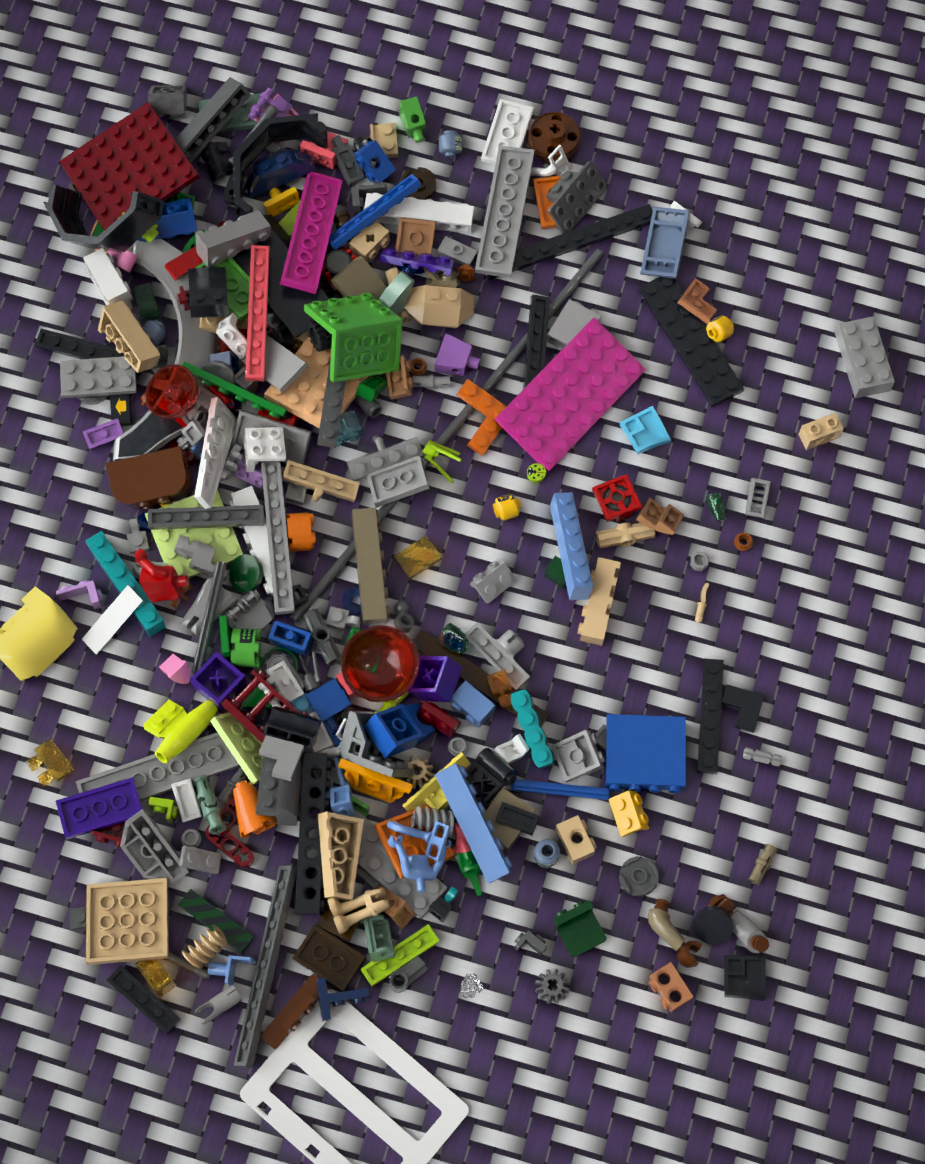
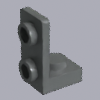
M376 183L367 186L357 185L351 187L354 215H358L361 212L360 207H364L363 198H366L367 193L384 195L387 193V184Z

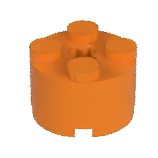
M285 514L289 552L311 551V549H314L316 537L315 532H311L312 525H314L313 514Z

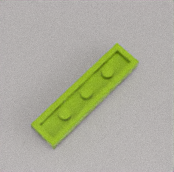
M428 924L393 947L395 957L377 962L372 961L361 968V972L371 987L408 964L415 957L420 956L438 944L440 940Z

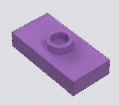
M117 418L85 430L83 434L91 450L116 440L124 434V431Z

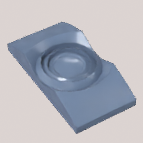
M663 207L653 208L640 271L641 275L677 278L682 260L683 246L687 236L689 210Z

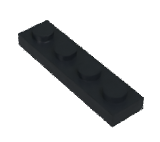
M121 965L106 980L165 1034L168 1035L180 1022L181 1018Z

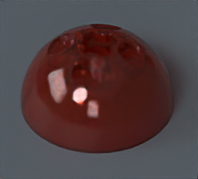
M172 364L159 369L151 377L146 387L145 400L149 410L154 415L163 419H177L185 416L194 408L199 395L197 380L192 372L182 365Z

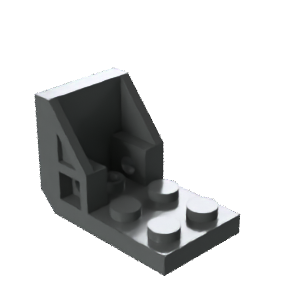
M349 711L339 747L343 759L389 777H413L415 770L409 768L407 763L401 761L393 762L391 757L384 758L364 728V725L375 713ZM372 745L375 748L373 753L371 752Z

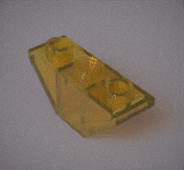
M157 959L142 960L135 963V966L159 998L177 986Z

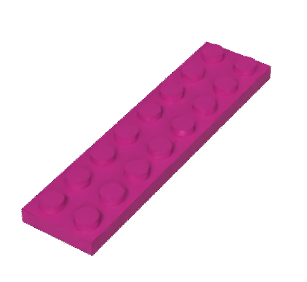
M316 172L307 173L280 285L316 294L343 180Z

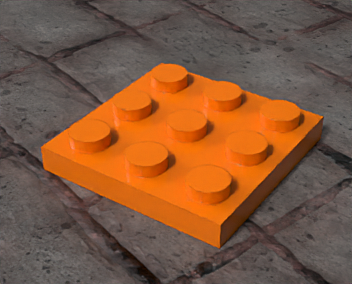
M428 804L421 807L422 812L425 807H428L430 812L432 811ZM415 809L388 820H394L402 825L411 827V819ZM388 820L375 824L374 828L400 879L405 877L401 870L399 854L396 848L389 846V837L392 834L395 840H397L399 835L403 837L401 843L408 857L410 855H425L428 844L423 839L391 830L387 827ZM441 829L437 832V836L440 838L443 837ZM433 844L430 854L436 857L438 850L436 845ZM451 846L446 850L445 861L453 859L455 856ZM428 857L429 864L433 867L436 860Z

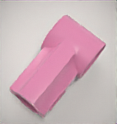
M108 250L107 252L112 256L115 265L129 273L138 258L137 255L128 250L125 252Z

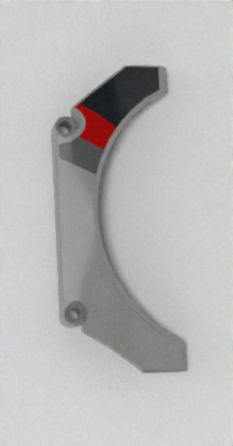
M154 239L151 242L138 240L131 246L130 252L138 256L135 265L154 275L163 284L171 297L179 326L177 357L168 383L152 408L131 429L115 440L113 461L156 452L166 443L183 434L181 431L191 422L186 415L191 405L194 406L190 403L191 398L200 386L210 391L201 383V379L197 377L191 379L185 376L181 366L185 361L201 369L210 361V354L217 353L218 335L199 329L200 317L191 318L190 310L185 311L183 305H179L177 299L179 287L183 286L184 291L189 290V277L187 274L175 281L165 269L166 263L183 253L163 239ZM199 409L201 414L197 420L206 431L208 410L204 412Z

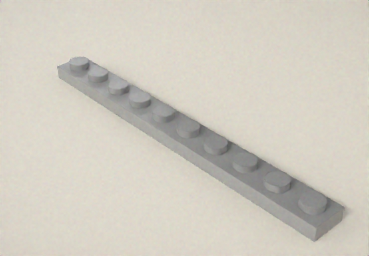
M261 461L275 615L294 613L281 465L280 461Z

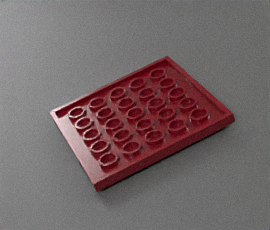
M149 102L59 161L78 191L82 193L81 196L104 231L118 217H121L123 212L129 209L133 191L162 199L165 202L200 178Z

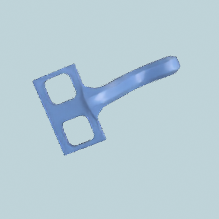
M388 820L387 827L393 831L425 840L428 844L425 856L440 862L450 826L436 821L433 831L426 832L402 825L394 820ZM439 825L445 827L442 838L437 836ZM433 844L439 847L436 857L430 854Z

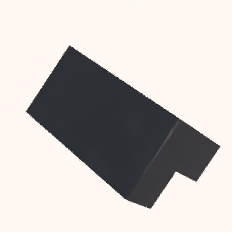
M274 706L263 735L301 744L305 748L311 749L316 744L322 720Z

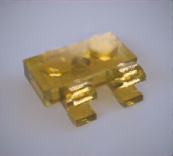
M51 738L34 749L37 755L26 761L31 771L36 770L42 763L48 768L47 771L37 777L43 787L53 778L58 782L74 771Z

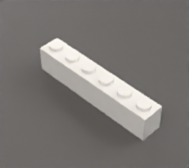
M367 193L364 209L383 195ZM408 197L404 198L400 204L393 206L387 214L380 216L376 221L378 223L399 225V218L436 222L435 230L471 234L474 206Z
M252 486L231 493L232 501H229L230 506L260 505ZM264 516V525L239 526V528H244V540L246 545L250 544L252 548L249 551L250 554L256 556L263 566V577L266 582L263 584L267 594L273 596L267 522Z

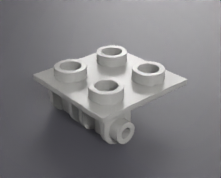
M256 590L246 593L223 614L227 616L228 620L236 628L262 630L273 620L265 606V601L259 597L260 594Z

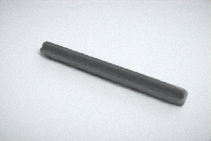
M216 562L191 671L192 674H195L205 663L227 566L225 562Z

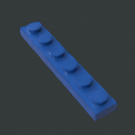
M413 174L408 176L333 232L329 237L328 244L334 250L344 246L349 239L356 237L361 230L372 225L377 218L387 214L389 209L400 204L409 194L415 193L422 185L419 179Z

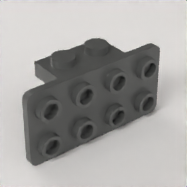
M588 161L579 172L566 171L562 174L560 180L546 195L549 202H554L548 209V213L562 234L574 229L607 188L605 180L591 161Z

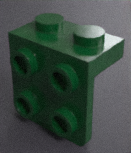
M582 900L574 904V908L568 912L566 909L558 912L553 921L568 953L573 958L606 941V935L593 913L594 907L590 900L587 902Z

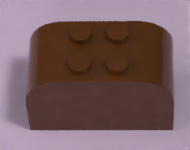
M180 446L105 463L113 496L131 509L143 508V510L154 509L155 505L172 504V501L184 498L192 487V476L187 452Z

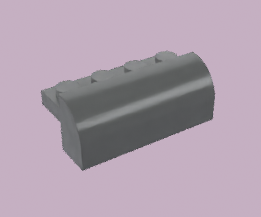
M303 753L292 781L272 777V771L277 760L263 756L256 815L276 816L277 825L297 826L302 784Z

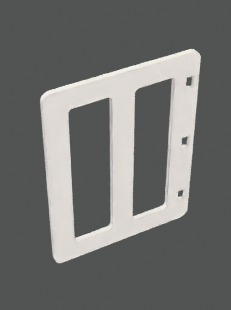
M334 990L327 991L328 994L337 993ZM319 1000L314 1004V1010L300 1020L302 1024L295 1032L291 1031L240 1091V1097L247 1105L314 1164L352 1163L270 1092V1087L291 1063L297 1064L403 1157L401 1164H428L465 1119L469 1111L466 1103L347 1001H345V1005L333 1007V1004H329L331 1018L336 1019L441 1110V1116L421 1140H415L308 1046L310 1040L327 1022H322ZM262 1102L271 1108L268 1115L258 1107ZM311 1144L320 1151L316 1158L306 1150Z

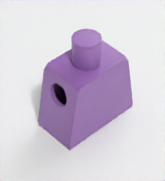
M445 334L435 362V372L464 376L467 367L478 369L480 359L472 356V346L449 334Z

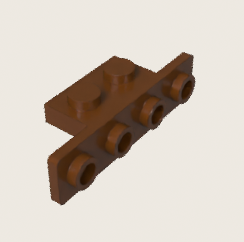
M315 974L308 978L261 1034V1039L274 1050L279 1047L291 1031L295 1032L302 1024L300 1020L305 1014L308 1016L314 1010V1004L319 999L316 983L319 977Z

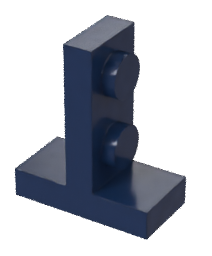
M319 978L316 980L322 1022L331 1020L329 1004H333V1007L345 1005V1001L353 1000V1004L363 1003L365 998H369L368 988L328 994L326 979Z

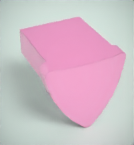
M174 654L159 666L162 672L168 675L174 682L188 684L190 682L188 663L185 660L182 661Z

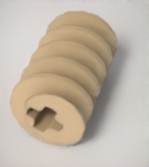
M212 925L213 932L209 929L206 930L207 937L203 934L200 935L202 942L194 940L195 948L188 945L189 953L182 950L185 959L196 968H202L203 963L209 962V957L214 958L215 952L220 953L221 947L225 948L228 945L225 935L216 925Z

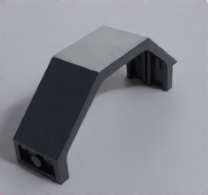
M318 113L266 118L233 152L236 220L240 216L253 212V207L242 200V173L269 144L279 141L306 139L324 149L328 147L327 127L323 122H318Z
M51 184L48 202H43L63 241L86 248H103L104 250L125 252L161 219L164 200L133 191L129 209L99 236H88L79 219L82 199L81 192Z

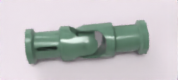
M207 775L198 776L192 781V784L197 789V798L201 805L204 819L208 821L210 827L209 833L212 835L220 834L227 829V826L222 821L221 809L215 799V792L209 784L210 778Z

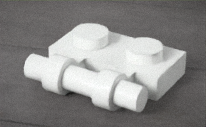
M284 660L266 671L269 675L267 680L271 684L274 683L275 687L290 702L304 694ZM262 683L258 685L265 695L270 691ZM276 696L269 702V705L273 707H282Z

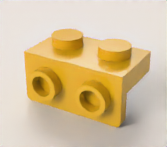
M626 791L609 799L620 836L625 837L639 830L649 829V819L643 811L642 798L637 792Z

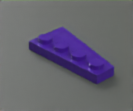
M393 248L382 250L380 262L404 266L407 263L411 268L420 269L426 267L429 269V272L433 273L441 270L445 271L444 275L451 276L455 260L444 255L433 257L429 253L418 255L414 254L415 252L413 251L396 252L397 250Z

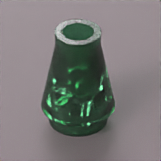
M721 492L707 495L705 502L714 520L721 521L726 519L724 496H721Z

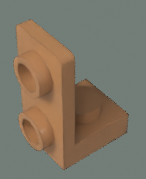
M379 885L376 889L383 888L386 892V896L380 900H388L390 907L383 912L388 914L396 925L403 929L415 916V912L403 899L384 886Z

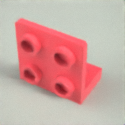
M327 131L328 147L325 149L313 142L303 140L300 150L310 155L313 162L334 170L337 162L336 154L332 151L334 146L331 140L338 135ZM341 137L343 143L348 144V139Z

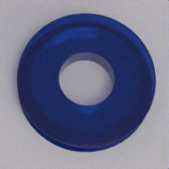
M407 263L403 266H398V270L405 273L421 274L425 272L423 268L414 269Z
M359 586L349 588L344 593L342 602L346 610L359 614L362 613L361 604L354 605L351 602L353 597H360Z

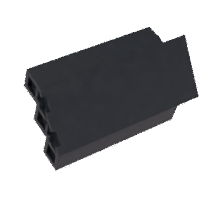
M272 214L263 215L271 226V233L268 239L254 245L270 246L269 303L267 304L266 327L270 331L276 326L288 328L295 337H299L307 331V321L313 319L304 311V304L312 303V301H327L334 295L335 290L322 275H320L316 294L280 285L291 237ZM251 248L244 249L232 257L249 277Z

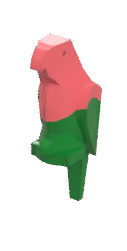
M456 822L453 828L456 844L452 850L465 879H470L477 896H480L482 893L477 875L480 874L481 868L459 823Z

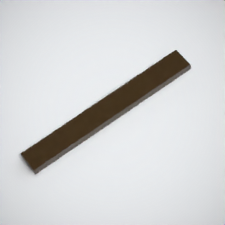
M424 630L420 631L414 639L420 653L425 656H448L462 666L459 676L460 680L463 682L466 680L481 694L518 718V712L511 703V694L515 693L514 690ZM534 704V710L540 717V728H542L550 714Z

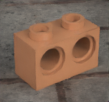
M671 962L649 977L650 981L648 983L651 989L659 993L662 1006L665 1010L669 1009L671 1013L691 1001L694 997ZM661 975L667 976L669 983L666 985L661 984L658 977ZM674 992L679 994L680 1001L673 1002L670 999V994Z

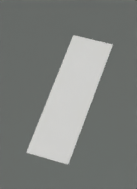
M127 585L82 640L97 654L143 600Z

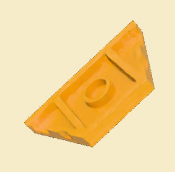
M342 758L338 764L339 768L345 769L344 776L350 782L353 790L388 803L403 797L405 792L409 794L413 787V784L386 776Z

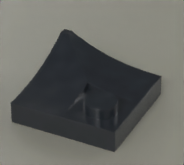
M724 955V997L765 1001V956Z

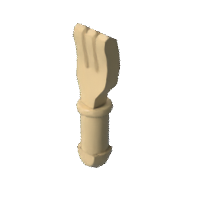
M705 583L700 597L701 602L697 603L698 607L695 617L697 623L702 622L705 607L707 606L705 602L709 583Z

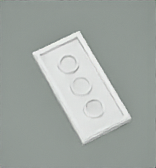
M500 99L482 153V162L496 165L499 145L516 148L523 147L534 107Z

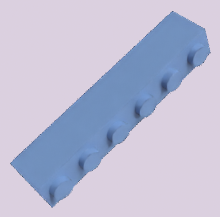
M554 493L550 510L569 600H588L593 583L573 493Z
M454 764L436 773L435 776L487 883H492L512 873L510 869L513 867L508 856L504 857L502 849L504 847L500 839H496L493 834L495 829L490 820L487 821L484 816L486 810L481 802L478 803L475 798L477 792L472 783L469 785L466 779L468 774L464 766L460 767L459 764Z

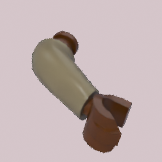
M657 899L654 908H651L648 912V922L651 928L675 951L679 950L677 958L682 966L686 968L696 967L698 962L689 950L697 952L701 948L702 943L693 940L685 943V938L670 921V915L668 914L670 903L664 899Z

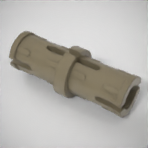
M770 844L765 845L760 858L755 861L756 865L748 880L760 885L766 871L771 868L770 863L778 851L776 847Z

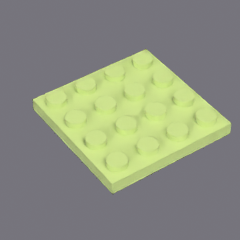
M216 490L212 507L224 506L218 490ZM193 495L159 509L203 506ZM145 513L148 522V513ZM232 527L151 530L163 562L173 566L178 576L188 575L191 578L202 574L189 568L190 558L187 560L181 555L174 553L180 535L189 537V545L194 543V540L212 546L216 550L212 561L213 565L217 561L228 564L233 562L239 555H243Z

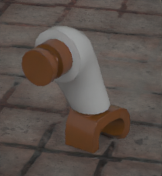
M724 894L715 895L710 900L708 906H718L729 913L728 915L734 922L733 933L749 951L760 953L765 952L769 948V941L765 934L739 910L733 912L736 909V905Z

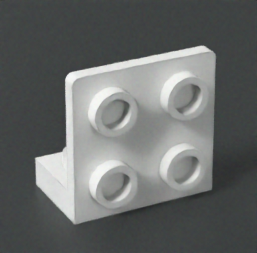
M282 427L245 428L243 443L246 472H254L255 464H258V461L286 460Z

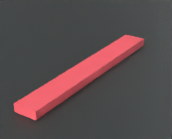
M251 245L245 381L264 382L270 246Z

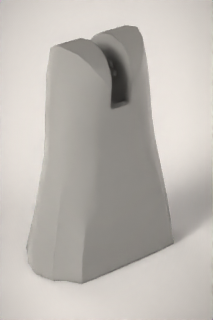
M207 578L194 603L181 622L187 629L194 624L191 632L196 636L200 635L212 583L211 578ZM223 587L221 588L214 621L237 602V599Z

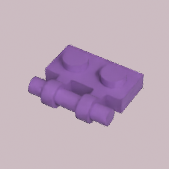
M267 88L259 96L260 99L257 104L252 106L248 117L252 120L256 116L261 118L264 113L262 108L265 104L277 107L278 113L275 117H285L292 108V105L279 95L273 100L271 98L273 90Z

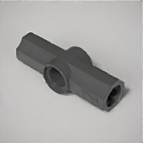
M318 608L307 611L303 618L326 665L333 666L338 664L342 657ZM320 635L327 636L324 640L318 639Z

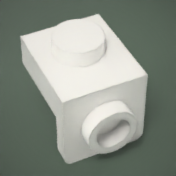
M518 734L512 740L497 746L494 751L507 764L522 759L529 751V747L522 736Z

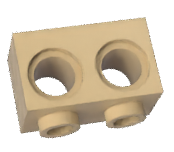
M833 413L802 425L798 435L805 449L809 450L840 438L844 428L837 414Z

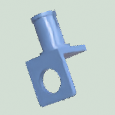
M229 955L227 964L210 962L208 967H211V969L208 968V975L225 976V984L231 986L234 983L236 963L256 964V960L251 957Z

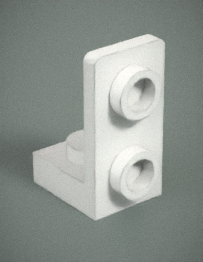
M232 313L219 323L216 334L242 359L246 356L247 339L236 328L238 317Z

